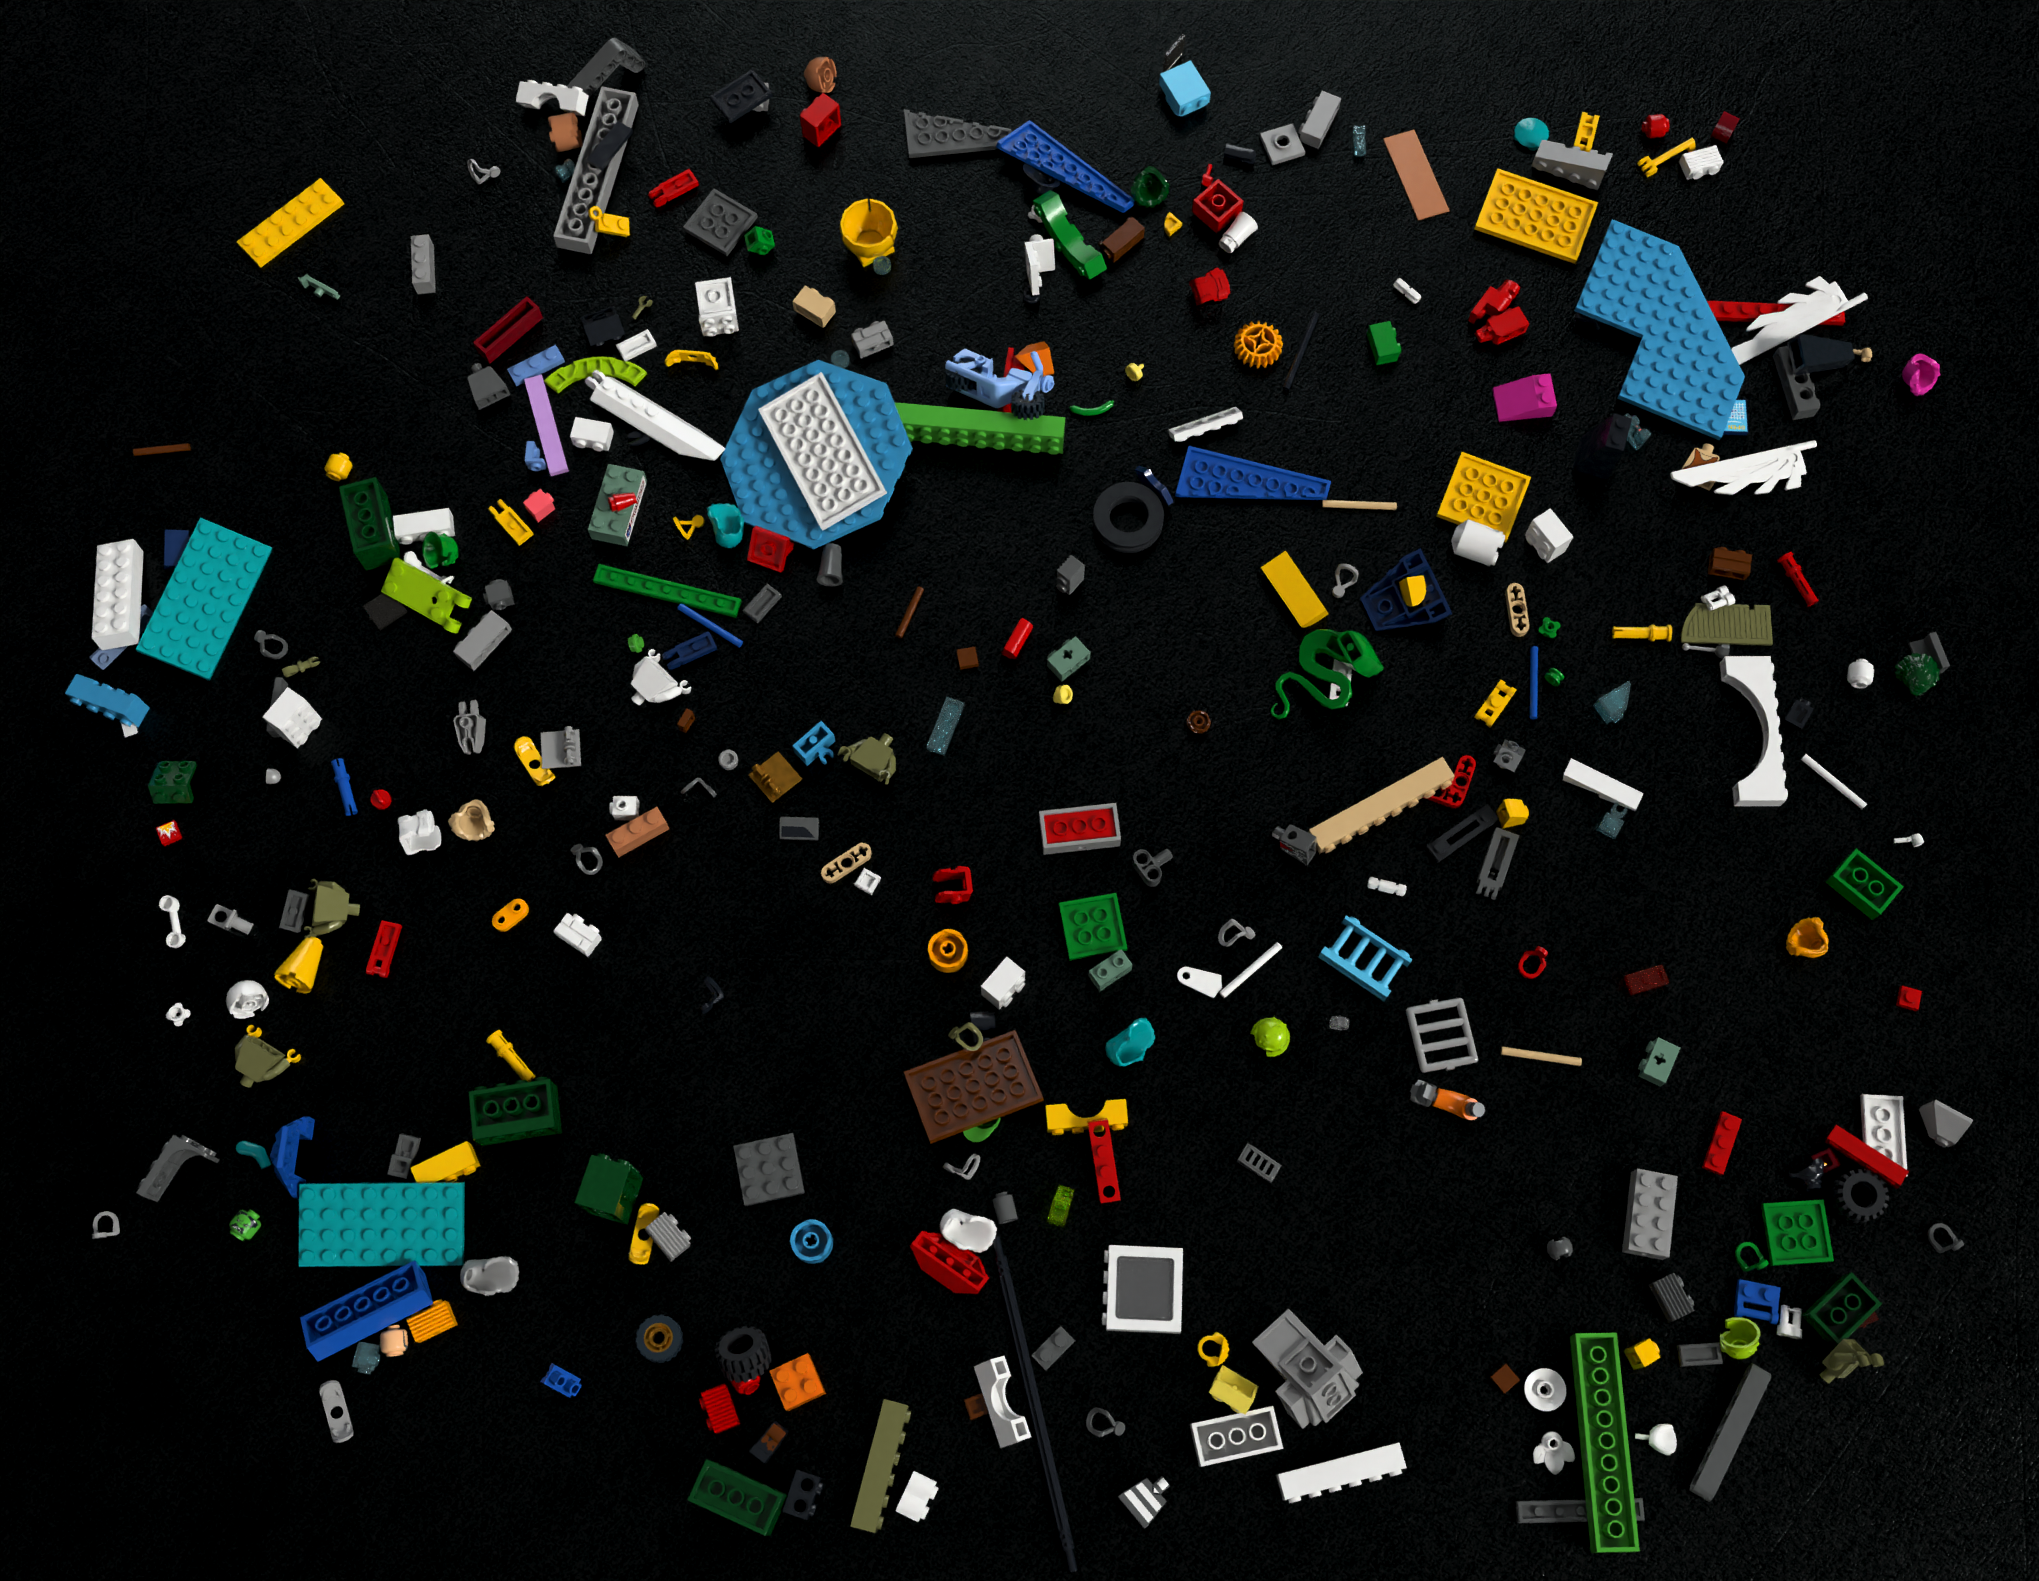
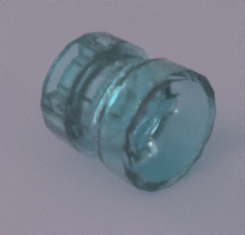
M568 158L564 161V164L554 167V170L560 180L565 183L569 180V177L573 176L576 166Z

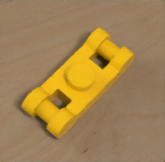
M1582 112L1573 146L1580 147L1581 151L1590 152L1599 120L1598 115L1590 116L1586 112ZM1580 141L1587 142V144H1580Z
M1502 679L1474 717L1477 720L1481 719L1488 727L1493 725L1517 691L1514 687L1510 688L1507 686L1506 682ZM1501 690L1507 695L1505 697H1502L1498 693ZM1485 711L1491 713L1492 716L1490 717L1489 715H1487Z

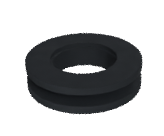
M1122 482L1112 485L1101 493L1095 503L1093 514L1094 530L1101 542L1112 550L1122 553L1142 551L1150 547L1161 533L1164 519L1163 506L1158 496L1142 484ZM1122 503H1133L1139 505L1145 511L1147 522L1138 531L1123 532L1112 525L1110 521L1111 510Z

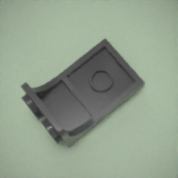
M173 1135L170 1141L163 1146L158 1160L152 1163L147 1177L139 1183V1189L136 1193L158 1202L180 1166L187 1159L193 1156H203L216 1163L220 1159L215 1157L216 1152L200 1145V1143L184 1135L180 1138Z

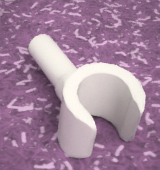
M1914 834L1907 838H1894V843L1912 842L1913 847L1922 845L1924 840L1920 834Z

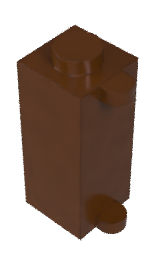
M1128 217L1121 227L1103 242L1100 241L1098 243L1102 255L1114 263L1144 238L1145 228L1135 218Z

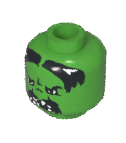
M251 1209L248 1212L244 1210L239 1211L229 1224L231 1228L230 1233L242 1241L244 1239H251L261 1227V1222L258 1220L260 1216Z

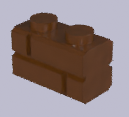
M1725 547L1714 548L1709 556L1708 574L1746 580L1750 575L1752 554H1746L1743 550L1729 551Z

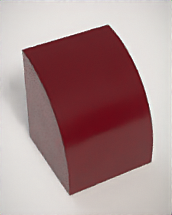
M1724 111L1711 137L1727 144L1740 118Z

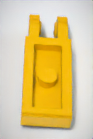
M499 499L497 501L498 505L504 511L499 514L492 506L488 510L520 546L534 534L510 506L508 507Z

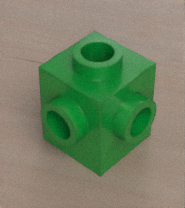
M755 226L744 235L748 251L765 255L775 247L772 231Z

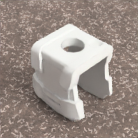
M427 809L416 812L417 815L414 816L405 815L398 818L399 840L407 855L415 854L421 850H436L441 845L440 829L434 825L433 814L431 811H427Z

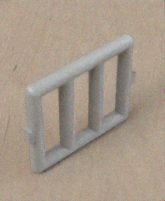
M1462 998L1439 1002L1437 999L1429 1001V1004L1408 1007L1406 1009L1421 1072L1425 1073L1441 1069L1448 1071L1455 1069L1456 1066L1472 1064L1478 1061ZM1457 1006L1459 1018L1417 1026L1415 1014ZM1462 1026L1464 1037L1422 1045L1419 1033ZM1467 1045L1469 1056L1429 1064L1426 1062L1424 1052Z

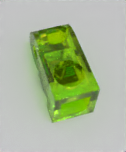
M1062 1185L1058 1186L1047 1222L1065 1227L1075 1189Z

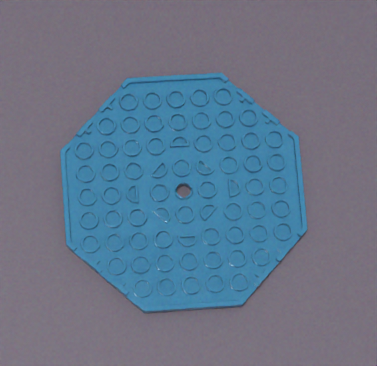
M816 360L752 390L720 459L741 516L744 517L745 524L754 527L759 526L789 537L790 541L815 549L882 518L886 503L889 502L893 494L895 483L900 478L905 467V461L913 448L886 383ZM820 372L826 378L887 491V494L825 530L820 528L758 410Z

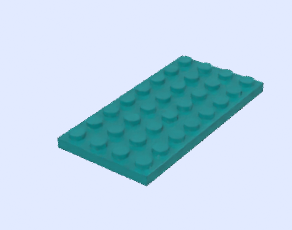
M200 518L136 647V651L210 681L272 552V547Z
M465 1182L299 1184V1267L404 1266L414 1260L419 1266L464 1265Z

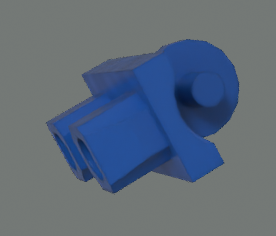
M551 1363L546 1376L540 1381L569 1398L571 1395L576 1396L581 1388V1384H579L580 1378Z

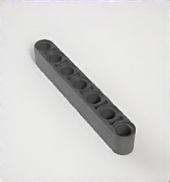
M1753 1363L1747 1367L1691 1482L1689 1491L1708 1502L1714 1498L1771 1379L1769 1372Z

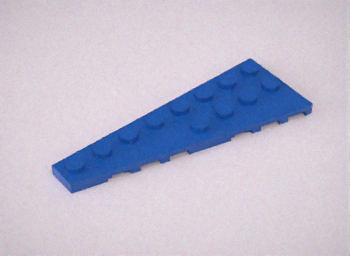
M1030 120L997 142L996 147L1003 152L1122 213L1135 204L1131 196Z
M1188 446L1175 496L1192 498L1326 500L1331 481Z

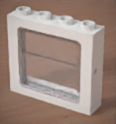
M1109 1245L1108 1250L1104 1252V1263H1108V1271H1104V1283L1107 1284V1292H1103V1304H1107L1106 1313L1102 1314V1325H1106L1107 1331L1180 1334L1183 1248Z

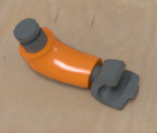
M1419 1079L1415 1085H1412L1410 1099L1416 1104L1429 1107L1432 1103V1106L1453 1113L1466 1120H1475L1485 1113V1107L1482 1103L1464 1094L1440 1088L1437 1089L1436 1085Z

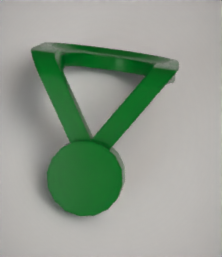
M1743 1242L1736 1247L1735 1258L1743 1271L1748 1272L1755 1268L1760 1270L1769 1264L1755 1244ZM1749 1246L1754 1249L1760 1259L1757 1264L1749 1267L1741 1259L1740 1252L1743 1247Z

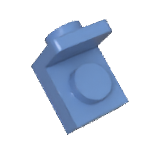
M527 441L525 463L528 469L532 471L546 470L547 465L544 459L540 458L539 448L536 447L534 441Z

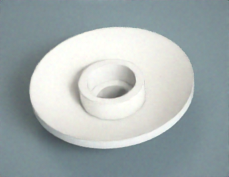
M1541 1368L1529 1374L1525 1381L1524 1392L1528 1402L1534 1408L1541 1411H1552L1564 1402L1566 1385L1557 1372ZM1542 1386L1546 1387V1394L1540 1392Z

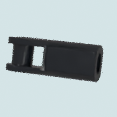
M1227 144L1224 157L1253 164L1256 152L1252 149Z

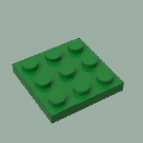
M1116 893L1059 903L1069 961L1116 953L1121 949L1122 951H1127Z
M1824 1200L1761 1204L1770 1266L1834 1261Z

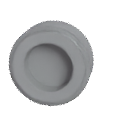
M732 750L723 751L719 755L720 766L725 770L734 769L738 765L737 754Z

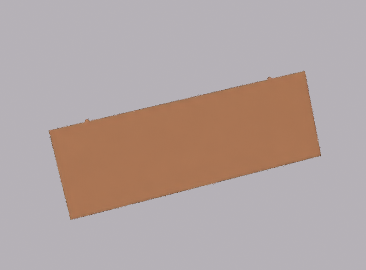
M1415 130L1383 138L1417 219L1422 220L1449 212V208Z

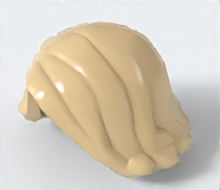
M472 800L469 803H465L448 820L452 828L451 830L460 838L467 839L468 841L483 840L489 837L495 829L488 808L480 800Z

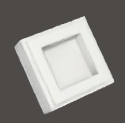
M864 868L854 885L872 895L881 877Z

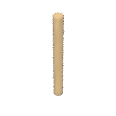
M1323 500L1322 507L1396 510L1397 503Z
M1509 1047L1501 1048L1502 1055L1581 1066L1582 1058Z

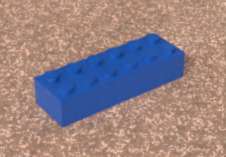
M414 1260L300 1317L307 1349L317 1361H320L433 1304L425 1273Z

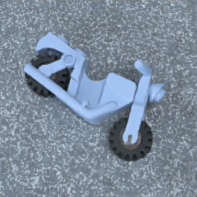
M967 349L953 356V362L948 360L945 365L946 387L994 408H1001L1011 403L1013 416H1018V419L1023 417L1024 420H1027V418L1033 420V417L1037 419L1043 415L1044 397L1042 393L1040 394V390L1044 393L1052 390L1054 380L1051 375L1043 377V365L1036 351L1031 352V358L1036 367L1033 376L1031 372L1011 368L1007 377L997 378L996 374L993 375L992 358L988 359Z

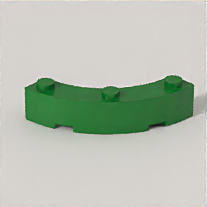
M1049 190L1033 200L1035 205L1034 211L1041 218L1048 233L1054 240L1055 248L1058 252L1064 254L1081 276H1085L1090 280L1107 269L1102 254L1091 245L1086 246L1083 243V236L1075 225L1069 224L1065 217L1067 212L1059 194Z

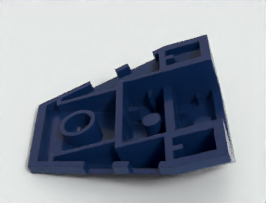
M1421 548L1400 559L1399 563L1392 570L1390 569L1379 582L1374 584L1360 598L1376 631L1434 623L1452 614ZM1424 575L1426 584L1424 600L1416 606L1409 607L1403 600L1399 582L1406 577Z

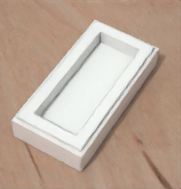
M648 329L616 345L625 362L657 346Z

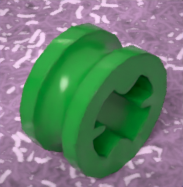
M1550 668L1549 673H1546L1544 676L1553 686H1558L1560 681L1564 679L1563 674L1555 668Z

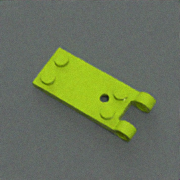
M394 558L381 590L384 594L444 626V629L452 633H458L461 627L459 621L450 618L454 605L457 604L460 607L469 608L472 601L471 597L399 558ZM433 597L437 598L436 604H434L432 601Z

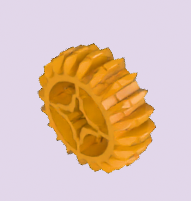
M1251 321L1249 326L1245 324L1243 329L1240 328L1235 336V354H1238L1239 360L1243 359L1244 364L1250 363V368L1253 365H1256L1257 369L1260 365H1263L1265 368L1267 363L1272 365L1274 360L1277 361L1281 354L1283 346L1282 337L1278 335V329L1273 330V325L1268 327L1266 322L1262 325L1260 321L1257 324Z

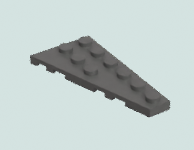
M904 109L909 158L997 150V142L1012 132L1009 128L993 125L987 127L976 122L972 124L965 123L964 120L938 115L935 117L927 116L922 112L916 114Z

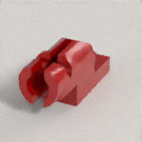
M1505 280L1497 289L1490 286L1471 311L1468 321L1475 324L1478 319L1481 320L1484 317L1485 313L1490 316L1502 314L1518 294L1520 286L1512 280Z

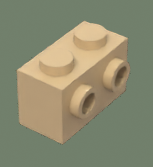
M804 286L793 300L794 311L822 328L825 327L836 312L832 299L823 297L814 288L810 289L807 286Z

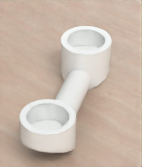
M166 895L159 902L160 908L169 912L173 931L168 934L166 943L169 947L179 948L186 939L185 935L181 934L177 913L179 902L176 898Z

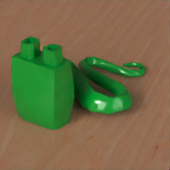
M1331 629L1315 630L1306 635L1300 645L1299 663L1305 672L1320 680L1336 684L1340 687L1341 694L1336 699H1329L1303 676L1287 672L1281 675L1275 683V690L1284 704V711L1282 714L1276 715L1274 708L1278 703H1275L1271 708L1272 716L1280 720L1287 717L1290 704L1282 689V684L1290 678L1300 683L1322 706L1330 709L1345 707L1352 696L1350 680L1344 674L1328 669L1315 660L1317 654L1325 653L1365 677L1369 678L1377 675L1384 667L1367 638L1356 631L1337 632Z

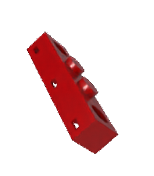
M1108 1119L1087 1121L1100 1203L1119 1201L1121 1199ZM1097 1125H1102L1105 1128L1104 1136H1095L1094 1128ZM1106 1186L1114 1187V1196L1110 1198L1104 1196L1103 1189Z

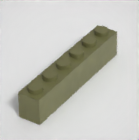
M886 1399L883 1400L851 1527L876 1533L877 1529L881 1530L884 1517L881 1516L882 1508H887L890 1496L886 1495L888 1486L892 1487L895 1474H892L893 1466L898 1465L901 1454L897 1450L899 1444L903 1445L906 1435L903 1427L905 1423H909L911 1416L908 1405Z

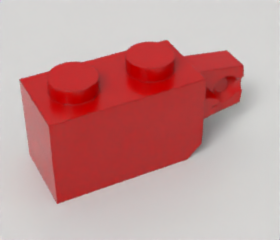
M1519 306L1513 309L1509 308L1498 316L1493 315L1489 317L1486 325L1477 330L1475 335L1480 343L1491 340L1493 344L1498 345L1525 333L1529 322Z

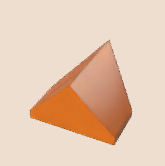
M1045 341L1027 345L1015 356L1034 373L1036 367L1031 358V352L1036 351L1043 365V377L1054 374L1050 348Z

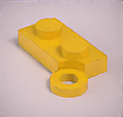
M593 206L588 210L589 217L595 221L596 232L623 237L630 235L629 218L606 213L602 214L601 209L597 206Z

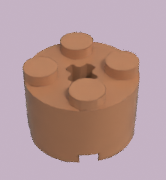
M574 112L548 117L549 125L552 128V131L549 132L552 142H555L557 152L582 147L581 130H578L577 125L579 122Z

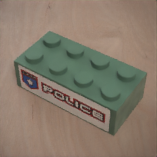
M608 464L588 528L592 539L628 546L647 483L644 471ZM635 493L637 503L619 512L611 511L608 497H611L612 494Z

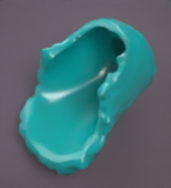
M727 503L712 504L707 508V514L713 525L716 542L721 547H736L741 542L744 534V517L741 516L739 508Z
M1139 1018L1127 1029L1110 1039L1105 1047L1106 1055L1110 1061L1117 1066L1123 1067L1134 1062L1143 1061L1145 1051L1153 1045V1040H1155L1154 1029L1151 1023L1146 1018Z

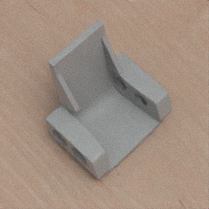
M1289 1309L1252 1342L1286 1381L1275 1392L1287 1413L1302 1429L1309 1423L1314 1426L1318 1425L1322 1420L1327 1423L1356 1396L1354 1390L1359 1386L1356 1379L1363 1372L1352 1350L1337 1335L1324 1346Z

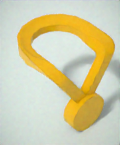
M700 515L694 516L692 521H679L676 516L673 518L676 526L687 540L692 535L695 527L700 528L705 522L704 518ZM681 525H692L688 533L681 527Z

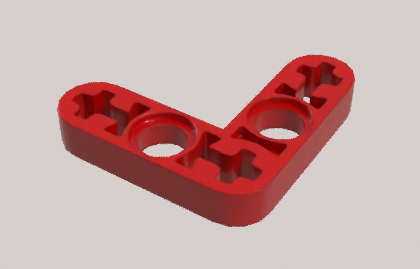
M1468 755L1461 757L1454 772L1455 777L1452 785L1444 790L1440 788L1441 796H1431L1427 799L1450 808L1460 807L1465 799L1476 767L1475 759ZM1468 761L1469 767L1467 768L1466 773H1463L1462 771L1464 769V764L1462 763ZM1459 777L1463 778L1466 781V785L1458 786L1456 779ZM1447 791L1449 793L1447 794L1446 800H1444L1443 797L1445 796ZM1454 795H1456L1458 799L1456 803L1452 802L1453 799L1451 797H1453Z

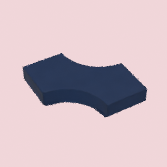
M1142 466L1134 469L1141 483L1151 489L1158 496L1161 503L1168 506L1173 503V499L1166 486L1154 477L1150 469Z

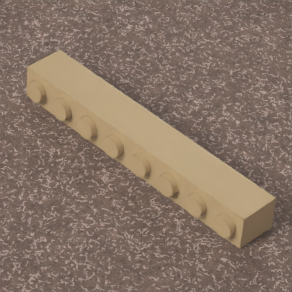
M1441 757L1309 829L1308 833L1317 837V851L1319 854L1324 851L1329 853L1336 848L1335 845L1349 842L1353 835L1357 833L1362 835L1369 830L1368 827L1374 824L1378 826L1385 822L1386 817L1390 815L1392 817L1397 816L1402 812L1403 808L1407 806L1411 808L1418 804L1419 799L1423 797L1427 799L1433 796L1436 790L1448 788L1452 785L1455 776L1444 758Z

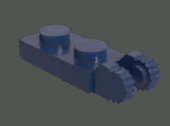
M706 632L675 646V648L663 653L662 656L664 660H668L677 654L680 658L667 664L668 669L673 670L682 664L684 665L717 650V646L710 632Z

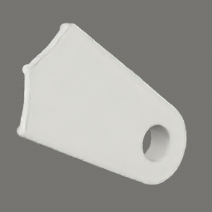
M1183 967L1177 973L1180 983L1211 998H1214L1222 989L1221 975L1190 967ZM1187 973L1189 979H1184L1182 975Z

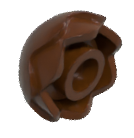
M1193 711L1187 718V726L1194 733L1206 732L1211 724L1208 714L1204 711Z

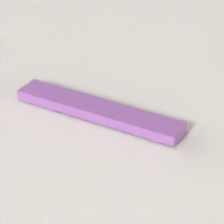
M541 374L524 379L550 475L554 476L569 472L543 376Z

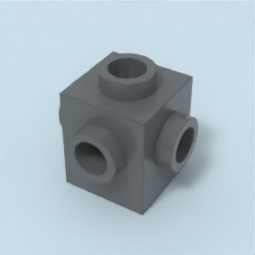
M1504 740L1502 745H1497L1493 753L1496 755L1493 762L1497 763L1500 768L1515 772L1525 753V749L1519 747L1514 741Z

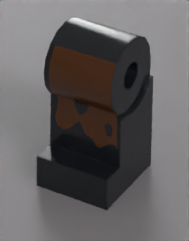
M775 1421L751 1448L750 1452L766 1464L782 1444L781 1442L789 1431Z

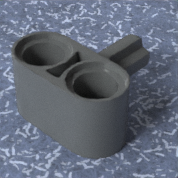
M1168 849L1163 850L1154 857L1146 850H1138L1134 853L1132 865L1147 886L1155 887L1160 883L1162 876L1160 866L1171 860L1173 856ZM1143 857L1147 862L1140 864L1136 859ZM1155 873L1158 877L1156 879H1150L1148 877V874Z

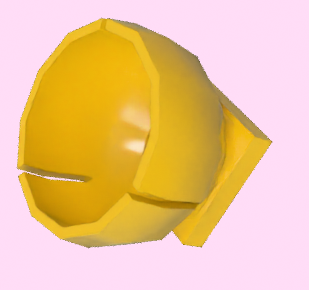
M868 199L856 201L844 210L840 222V232L845 246L858 257L863 267L895 252L893 244L898 227L894 213L886 204L870 199L871 211H869Z

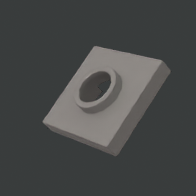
M1293 123L1260 133V139L1272 165L1305 155V150ZM1286 138L1289 144L1280 146L1277 141Z

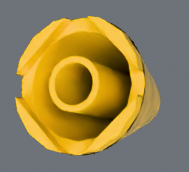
M312 936L305 938L276 970L274 974L275 979L289 989L291 986L298 988L297 992L310 993L314 985L323 950L321 940Z

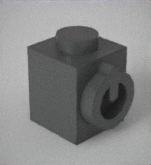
M494 580L485 586L486 593L483 594L486 604H490L493 610H502L506 606L515 604L511 587L507 580Z

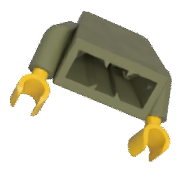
M249 1025L247 1027L248 1034L244 1035L235 1047V1068L244 1074L240 1083L245 1087H251L254 1081L270 1080L281 1074L290 1066V1062H299L301 1055L299 1054L297 1057L291 1058V1055L296 1052L295 1049H291L287 1053L288 1057L284 1058L285 1054L258 1038L262 1034L260 1028L253 1032L255 1029L254 1025Z

